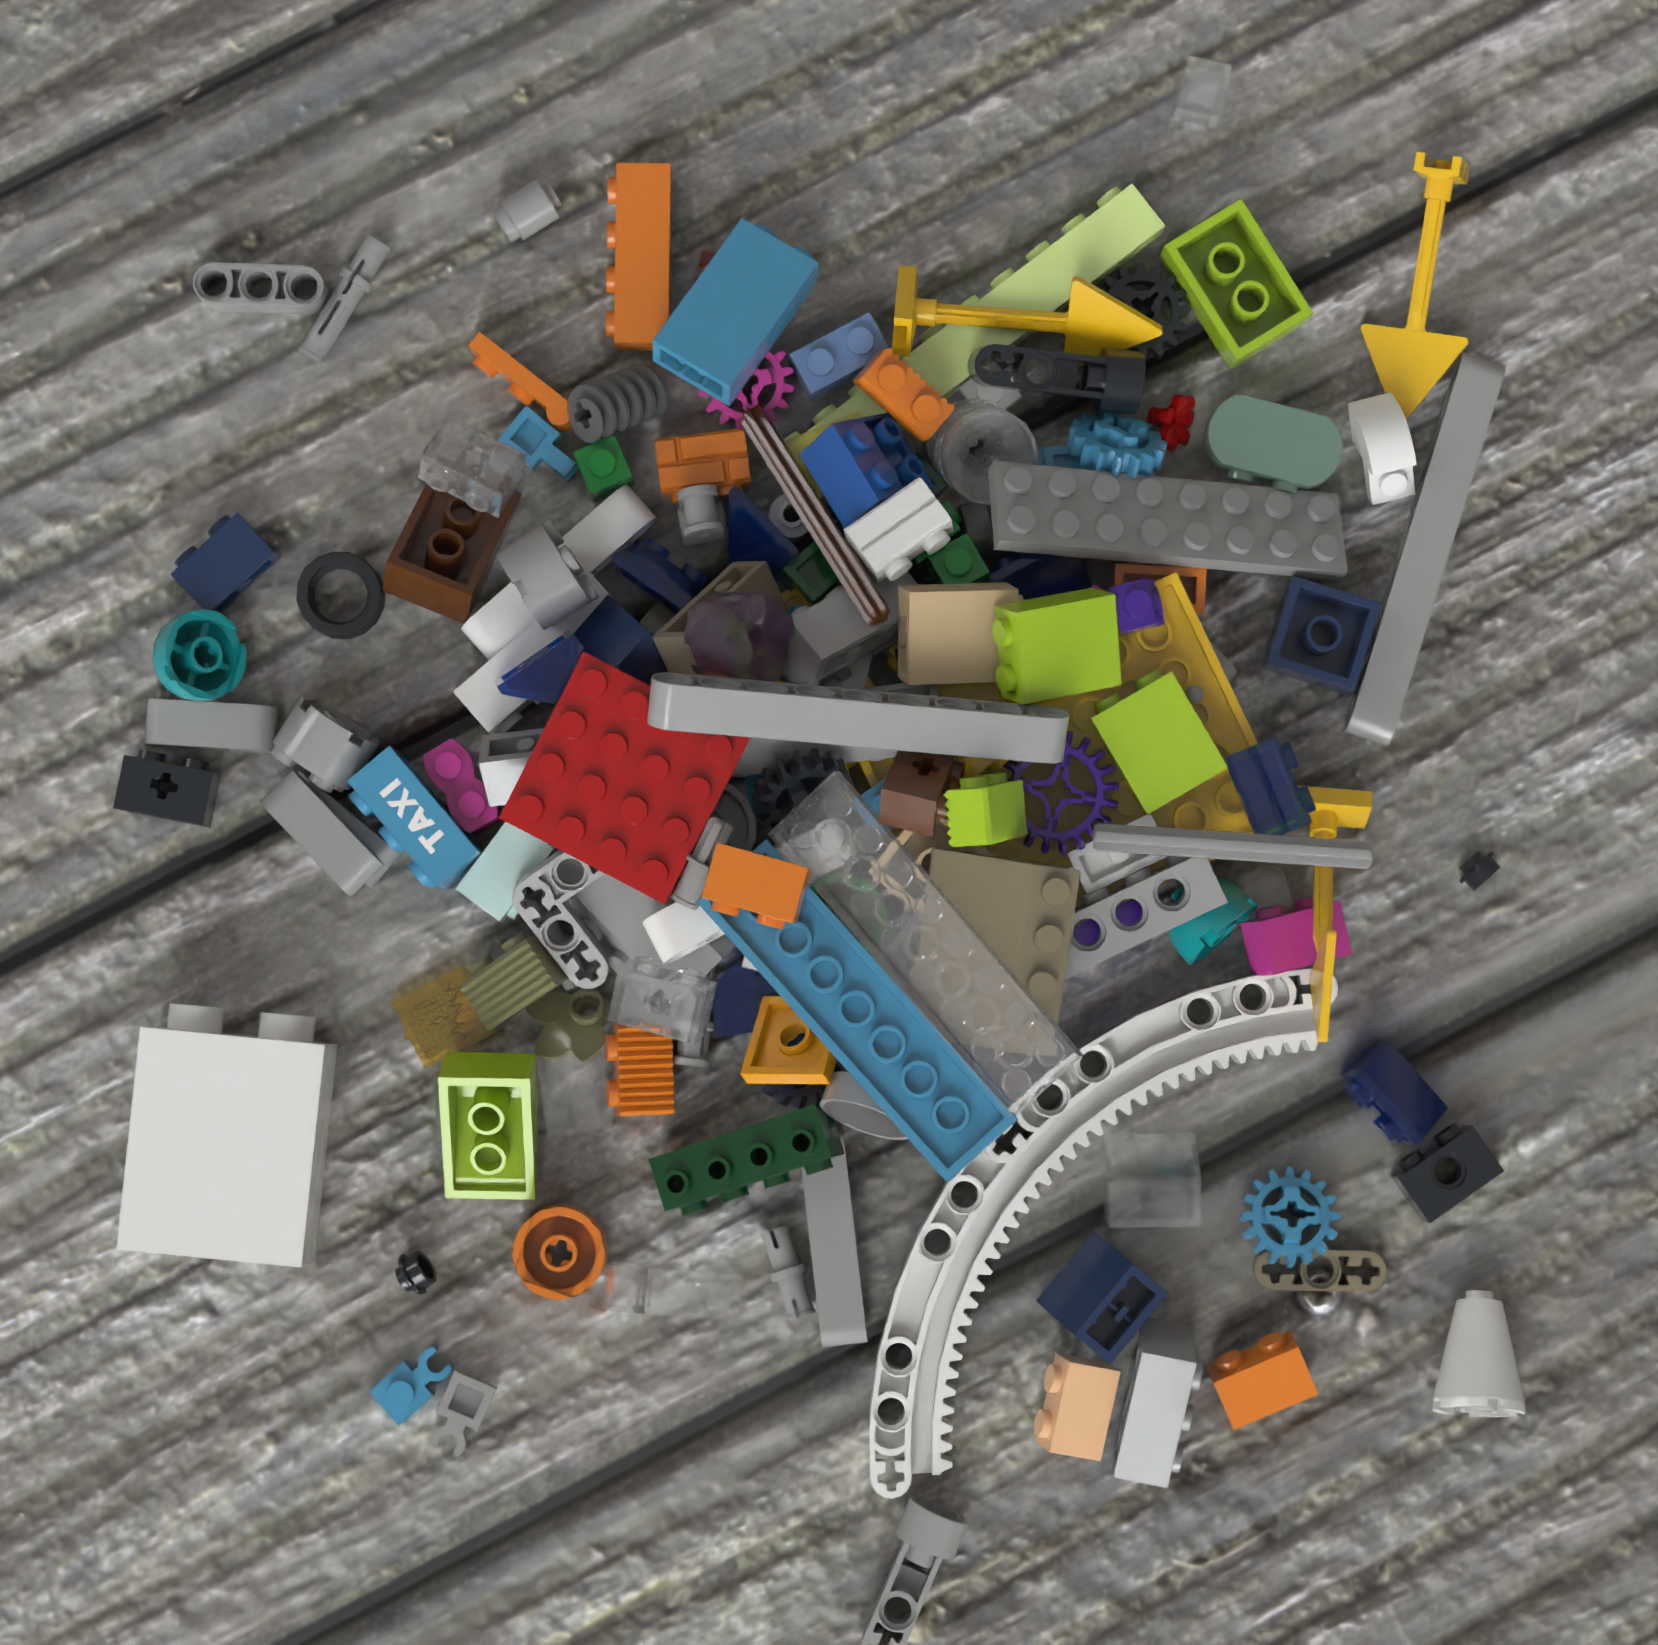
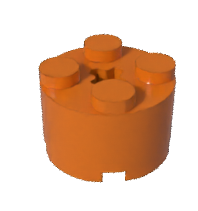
M569 1204L552 1205L536 1212L521 1226L513 1244L514 1264L524 1284L535 1294L553 1300L571 1298L590 1288L604 1270L608 1256V1243L602 1225L588 1211ZM561 1240L567 1242V1250L572 1252V1257H566L561 1263L555 1261V1253L549 1250L550 1245H557Z

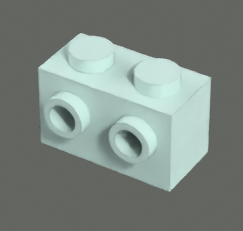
M505 822L455 889L499 922L503 923L508 916L515 920L520 915L513 905L512 898L516 881L553 855L557 850L548 843ZM525 895V898L523 900L525 902L530 901V898Z

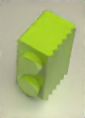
M1007 772L983 773L977 777L960 778V788L947 790L944 794L948 799L945 806L949 809L945 815L950 818L946 823L950 827L947 834L951 839L948 843L952 847L993 845L1027 835L1022 779L1007 780Z

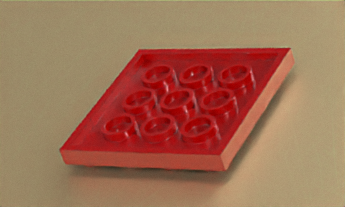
M584 651L499 819L645 895L666 904L688 862L686 860L687 854H692L751 737L671 731L650 726L647 723L651 685Z

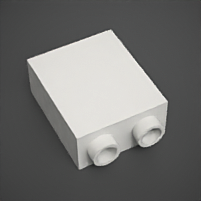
M169 1003L167 1027H140L116 1250L301 1268L314 1262L337 1044L313 1041L316 1017L260 1012L258 1036L222 1033L225 1008Z

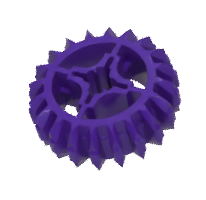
M1067 731L1063 761L1056 763L1053 774L1046 780L1036 781L1021 778L1024 770L1032 762L1020 761L1016 765L1011 760H1008L1003 765L1004 768L1013 771L1011 778H1007V780L1022 779L1024 793L1040 797L1045 804V817L1042 828L1034 825L1026 817L1027 831L1030 833L1023 842V845L1029 848L1036 836L1042 838L1041 853L1044 854L1049 852L1050 840L1059 841L1058 850L1061 855L1067 854V839L1074 838L1076 847L1079 850L1084 849L1085 842L1080 835L1087 831L1093 838L1094 827L1092 825L1096 820L1101 823L1111 824L1112 819L1102 814L1101 811L1103 806L1116 809L1119 804L1114 799H1105L1106 791L1119 789L1118 782L1105 783L1103 779L1104 775L1110 774L1115 770L1114 765L1108 764L1099 769L1095 763L1104 756L1105 751L1100 748L1091 757L1087 755L1084 751L1088 748L1091 741L1087 737L1081 740L1078 748L1070 746L1073 739L1072 731ZM1071 757L1082 762L1090 771L1094 779L1096 793L1077 789L1070 783L1068 771ZM1063 768L1062 780L1067 783L1064 788L1069 787L1070 793L1080 795L1081 799L1072 797L1061 799L1059 806H1056L1054 817H1051L1052 805L1047 802L1050 797L1044 798L1043 791L1034 790L1032 787L1039 786L1044 788L1045 786H1052L1055 779L1058 778L1059 769ZM1080 804L1093 807L1088 817L1081 824L1070 830L1056 832L1060 812L1065 806Z

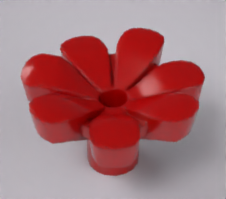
M1176 394L1172 397L1168 408L1153 406L1148 412L1147 422L1161 427V440L1167 442L1166 450L1170 452L1176 450L1178 443L1186 446L1190 440V432L1185 427L1191 426L1194 421V412L1192 410L1195 407V399L1193 396Z

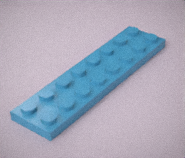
M767 839L752 851L785 861ZM808 885L797 923L785 922L783 930L757 923L758 913L740 909L738 917L711 910L712 900L700 898L696 901L947 1183L1018 1120L1014 1113Z

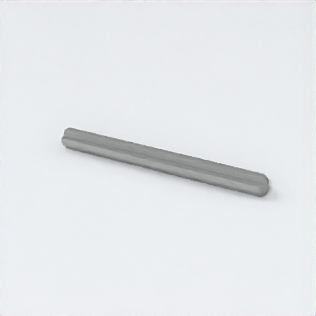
M1097 823L1093 829V849L1096 851L1357 869L1370 868L1373 860V846L1369 841Z

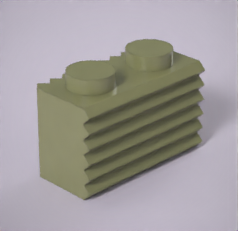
M523 931L501 945L505 954L495 961L491 955H488L467 969L472 977L459 985L460 990L465 994V998L469 1000L470 1006L474 1007L475 1013L479 1015L480 1021L484 1023L485 1028L489 1031L505 1023L569 979L535 934L527 937Z

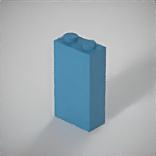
M741 218L653 339V362L730 406L817 284L819 262L815 261L813 256L799 246L791 247L776 238L775 234L766 226L761 224L754 225Z

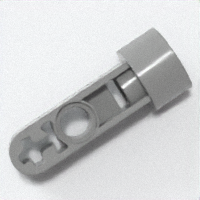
M910 1496L895 1531V1535L902 1540L901 1546L865 1627L860 1645H878L884 1628L891 1631L888 1645L907 1644L942 1559L953 1560L969 1524V1521L963 1515L936 1501L921 1496ZM904 1558L929 1568L928 1572L926 1573L903 1563ZM893 1597H902L909 1602L911 1610L903 1616H895L887 1610L885 1604Z

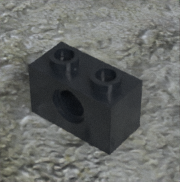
M1456 1123L1449 1125L1434 1136L1433 1139L1436 1141V1145L1423 1154L1419 1149H1416L1396 1164L1400 1170L1394 1173L1391 1178L1423 1222L1432 1223L1504 1172L1499 1162L1471 1125L1464 1124L1460 1128ZM1448 1157L1454 1163L1455 1172L1449 1181L1441 1183L1435 1177L1434 1168L1441 1158Z

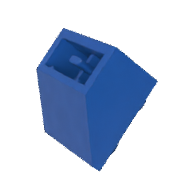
M889 413L832 423L799 454L844 529L919 477L922 478L931 491L935 488L926 473L924 464L916 457L905 439L902 428Z

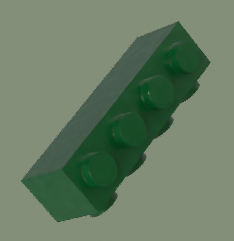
M820 1103L648 1160L664 1211L680 1208L682 1216L709 1208L706 1199L720 1194L723 1202L749 1195L747 1186L763 1181L765 1189L791 1181L789 1172L803 1167L807 1175L832 1168L831 1158L845 1153L834 1119L821 1109Z

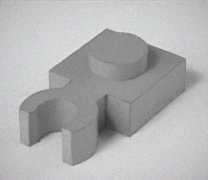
M455 1369L436 1411L437 1414L448 1418L446 1424L438 1427L433 1433L431 1446L436 1448L443 1435L451 1434L457 1441L453 1456L459 1457L467 1445L466 1426L476 1431L480 1429L498 1387Z

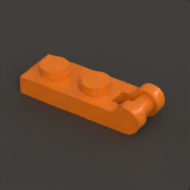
M479 331L468 345L472 354L476 356L472 363L491 379H494L499 374L511 385L507 391L525 406L529 407L534 402L546 411L551 426L558 432L565 433L570 431L572 426L567 412L568 401Z

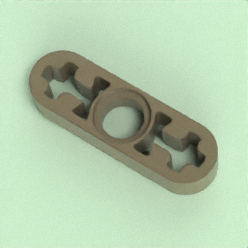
M1328 1248L1323 1255L1311 1250L1313 1258L1318 1256L1325 1257L1332 1266L1330 1277L1321 1283H1316L1309 1279L1307 1265L1302 1262L1301 1258L1297 1265L1300 1283H1292L1295 1276L1293 1273H1278L1277 1281H1271L1270 1275L1262 1272V1265L1269 1264L1268 1257L1270 1252L1265 1249L1255 1256L1252 1263L1254 1278L1260 1285L1270 1290L1371 1292L1378 1289L1384 1283L1387 1275L1386 1264L1381 1256L1366 1249ZM1346 1256L1343 1265L1355 1267L1361 1266L1362 1258H1367L1368 1264L1376 1267V1274L1368 1275L1367 1283H1362L1361 1277L1358 1275L1343 1274L1346 1282L1345 1284H1338L1341 1276V1265L1338 1257ZM1284 1257L1277 1259L1278 1263L1286 1265Z

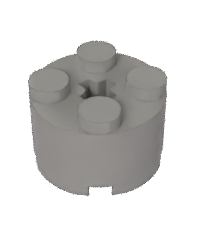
M551 519L496 554L510 581L516 586L522 596V600L543 630L556 625L599 598V595L585 574L579 578L577 577L584 570L571 549L567 548L566 545L561 548L558 547L564 543V540Z
M302 695L273 740L275 747L271 755L289 767L294 768L298 764L310 771L311 774L308 779L329 793H332L333 789L339 792H343L344 789L350 790L352 787L347 780L368 763L379 746V741L368 739L371 734L334 708L329 706L323 713L314 707L317 699L308 695Z

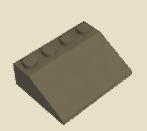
M932 847L910 999L948 1041L1007 1052L1053 1057L1080 870L1066 865Z

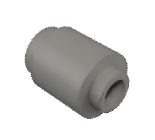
M535 179L499 201L501 206L492 211L509 241L513 242L519 237L525 240L559 219L556 209L561 207L562 204L548 182L540 186Z
M782 494L775 499L770 507L769 520L771 530L783 542H801L810 533L801 518L794 523L787 522L784 519L783 513L794 509L786 494Z

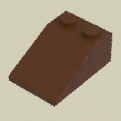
M438 459L386 561L382 591L465 624L484 588L522 493Z

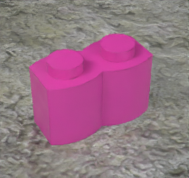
M449 739L423 755L424 766L429 778L438 789L447 794L449 811L462 829L476 836L501 821L499 819L502 812L501 806H489L484 783L479 781L477 764L466 748L457 741Z

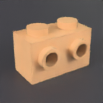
M1055 1352L1053 1365L1050 1364L1044 1376V1389L1046 1391L1043 1409L1037 1412L1034 1421L1036 1442L1051 1453L1101 1461L1121 1371L1104 1361Z

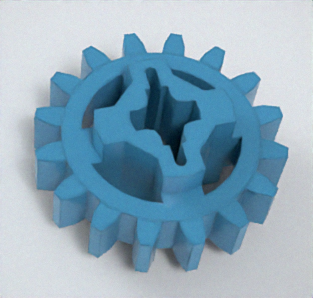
M1098 411L1096 417L1083 413L1082 419H1073L1067 447L1071 448V456L1081 457L1080 463L1082 465H1089L1092 469L1095 468L1097 472L1105 470L1111 472L1115 477H1118L1120 473H1127L1131 478H1137L1138 472L1150 476L1152 470L1159 471L1161 469L1167 442L1161 440L1160 432H1152V424H1146L1142 420H1138L1137 417L1128 418L1122 416L1121 413Z
M1287 1166L1283 1177L1279 1178L1272 1169L1266 1174L1268 1184L1266 1185L1256 1179L1251 1187L1257 1195L1245 1194L1241 1201L1250 1208V1211L1242 1212L1239 1215V1221L1250 1223V1228L1242 1235L1243 1239L1255 1237L1258 1243L1252 1252L1255 1255L1261 1253L1264 1249L1270 1252L1268 1263L1271 1265L1279 1257H1284L1286 1267L1292 1268L1298 1256H1300L1305 1265H1308L1313 1261L1311 1250L1323 1255L1328 1250L1323 1239L1334 1240L1337 1237L1338 1232L1329 1227V1224L1335 1223L1340 1219L1339 1213L1329 1211V1207L1337 1198L1335 1195L1324 1197L1321 1191L1324 1189L1326 1182L1321 1180L1315 1185L1309 1182L1311 1171L1306 1170L1300 1178L1294 1177L1293 1168ZM1279 1189L1278 1202L1275 1205L1261 1207L1264 1198L1271 1192ZM1300 1191L1306 1194L1315 1206H1310L1300 1196ZM1286 1208H1290L1293 1216H1299L1298 1221L1292 1227L1288 1226L1287 1219L1280 1218L1279 1216ZM1318 1227L1313 1239L1300 1245L1301 1232L1304 1229ZM1263 1228L1270 1229L1279 1238V1244L1273 1241Z

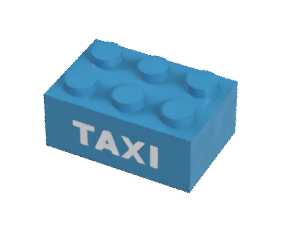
M388 746L347 780L354 789L348 795L365 816H369L371 819L376 816L384 826L378 832L395 852L397 850L400 853L407 852L413 860L407 866L424 886L429 888L435 886L446 890L468 872L482 854L483 850L467 831L456 823L448 808L401 752L393 747Z

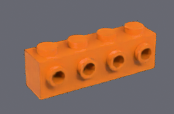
M616 163V177H608V204H616V221H607V248L615 249V266H607L606 290L607 293H614V311L606 310V338H614L616 351H653V339L671 316L673 177L671 163Z

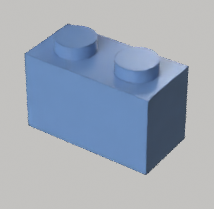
M868 312L791 353L790 365L794 367L801 386L810 402L813 403L852 382L878 350L888 349L889 347L871 313Z

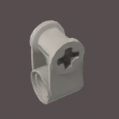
M711 484L695 485L677 492L679 504L677 510L684 547L728 539L722 499L719 500L717 486Z

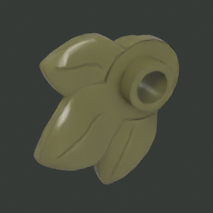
M581 989L573 995L563 991H553L526 1008L528 1015L544 1025L536 1041L535 1055L543 1059L556 1060L572 1052L581 1063H585L595 1057L604 1044L603 1027L611 1016V1007L608 999L594 989ZM587 1010L596 1011L592 1015L582 1016V1014Z

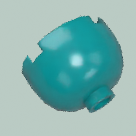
M206 609L177 615L160 629L153 643L152 654L155 673L164 687L179 698L194 701L215 699L228 691H232L239 684L245 672L247 657L245 644L239 643L238 636L234 632V630H237L235 624L221 613Z
M1216 877L1228 903L1167 931L1169 940L1189 965L1193 962L1201 961L1231 936L1229 933L1236 927L1237 922L1240 924L1247 921L1257 909L1258 905L1236 883ZM1182 885L1171 896L1175 902L1182 896Z

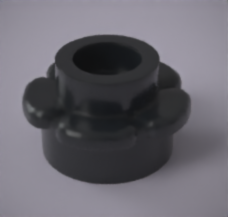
M1478 850L1460 866L1459 869L1464 874L1460 879V883L1465 882L1475 891L1500 869L1499 864L1492 858L1495 855L1494 852L1484 856Z
M415 1251L407 1256L405 1254L399 1256V1267L396 1268L395 1274L400 1285L407 1292L414 1290L417 1294H425L427 1292L426 1288L436 1282L437 1279L435 1269L428 1257L421 1251Z

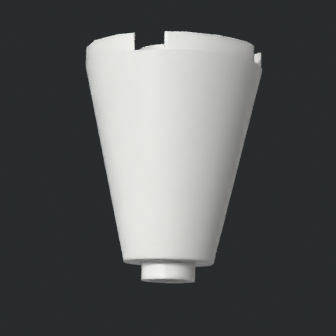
M1466 1291L1465 1298L1456 1300L1432 1398V1410L1435 1412L1455 1415V1407H1460V1411L1469 1413V1417L1517 1416V1413L1525 1414V1400L1503 1302L1493 1299V1292Z

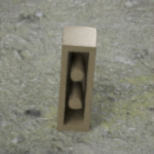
M766 561L732 562L652 638L669 673L719 677L720 671L732 659L745 653L747 645L757 635L772 627L773 620L787 606Z

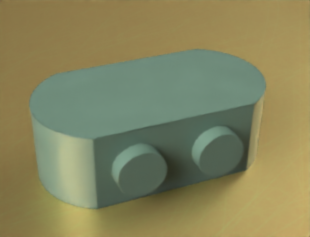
M1242 394L1227 399L1216 409L1206 425L1203 439L1208 460L1217 471L1228 473L1227 480L1243 485H1253L1254 480L1271 484V487L1295 495L1298 490L1312 491L1321 486L1338 467L1343 450L1340 432L1328 416Z

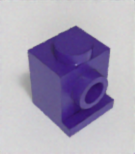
M1146 578L1109 587L1108 592L1115 594L1117 625L1120 636L1165 625L1163 607L1154 580L1146 581Z

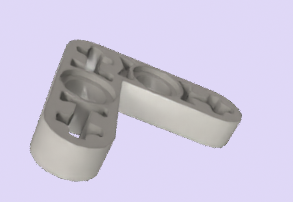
M558 850L516 881L512 895L513 905L568 978L580 988L593 989L600 986L606 980L609 971V958L606 951L566 900L605 873L578 860L584 868L583 875L576 880H566L559 875L557 870L558 864L565 859H578ZM528 886L533 891L540 888L544 890L541 901L548 911L553 905L558 907L549 911L542 921L537 919L542 914V909L535 900L528 902L523 900L526 894V887ZM556 920L567 921L572 925L574 935L567 941H556L548 933L549 925ZM581 940L585 942L580 947L582 956L588 962L595 959L598 961L596 974L592 975L588 970L582 973L578 971L581 960L574 949ZM572 951L569 956H565V953Z

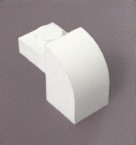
M1390 392L1348 403L1352 442L1363 459L1366 492L1370 503L1376 505L1415 495L1412 466L1417 465L1414 446L1406 418L1393 394Z

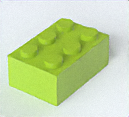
M1242 199L1237 200L1164 245L1161 251L1160 260L1170 276L1174 274L1177 277L1175 284L1179 290L1185 289L1187 292L1185 300L1230 370L1305 325L1313 315L1310 306Z

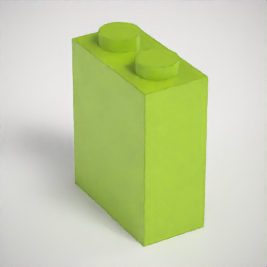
M1087 588L994 606L995 621L992 624V635L998 648L999 666L996 669V683L1001 691V697L1024 705L1122 685L1115 594L1096 588Z
M1159 669L1134 682L1138 691L1122 700L1117 692L1096 704L1094 707L1098 714L1090 719L1146 815L1228 768L1173 672L1171 671L1162 676Z

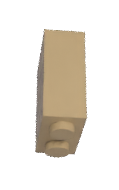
M1007 582L898 585V678L907 685L996 682V669L999 666L998 648L992 635V624L995 621L994 606L1023 601V596L1018 595L1019 589Z

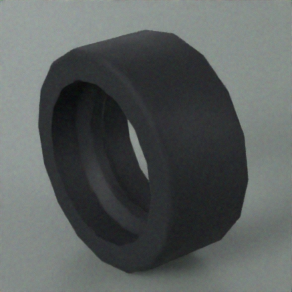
M332 551L316 557L304 568L297 583L296 601L302 617L317 632L332 639H352L365 634L378 622L385 607V592L382 591L383 583L380 575L365 559L350 552ZM336 569L350 570L358 574L367 588V602L363 611L354 619L346 622H334L325 618L315 603V588L319 580L328 572Z

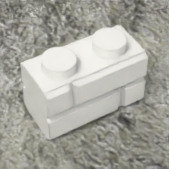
M919 477L846 527L844 533L854 553L862 561L874 580L879 583L886 577L890 581H894L903 576L912 567L911 560L922 552L926 551L928 555H931L943 548L950 540L948 534L953 532V525L949 514L935 498L922 478Z

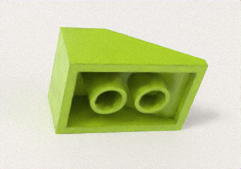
M446 1052L438 1076L445 1198L536 1200L539 1103L537 1056L535 1053Z

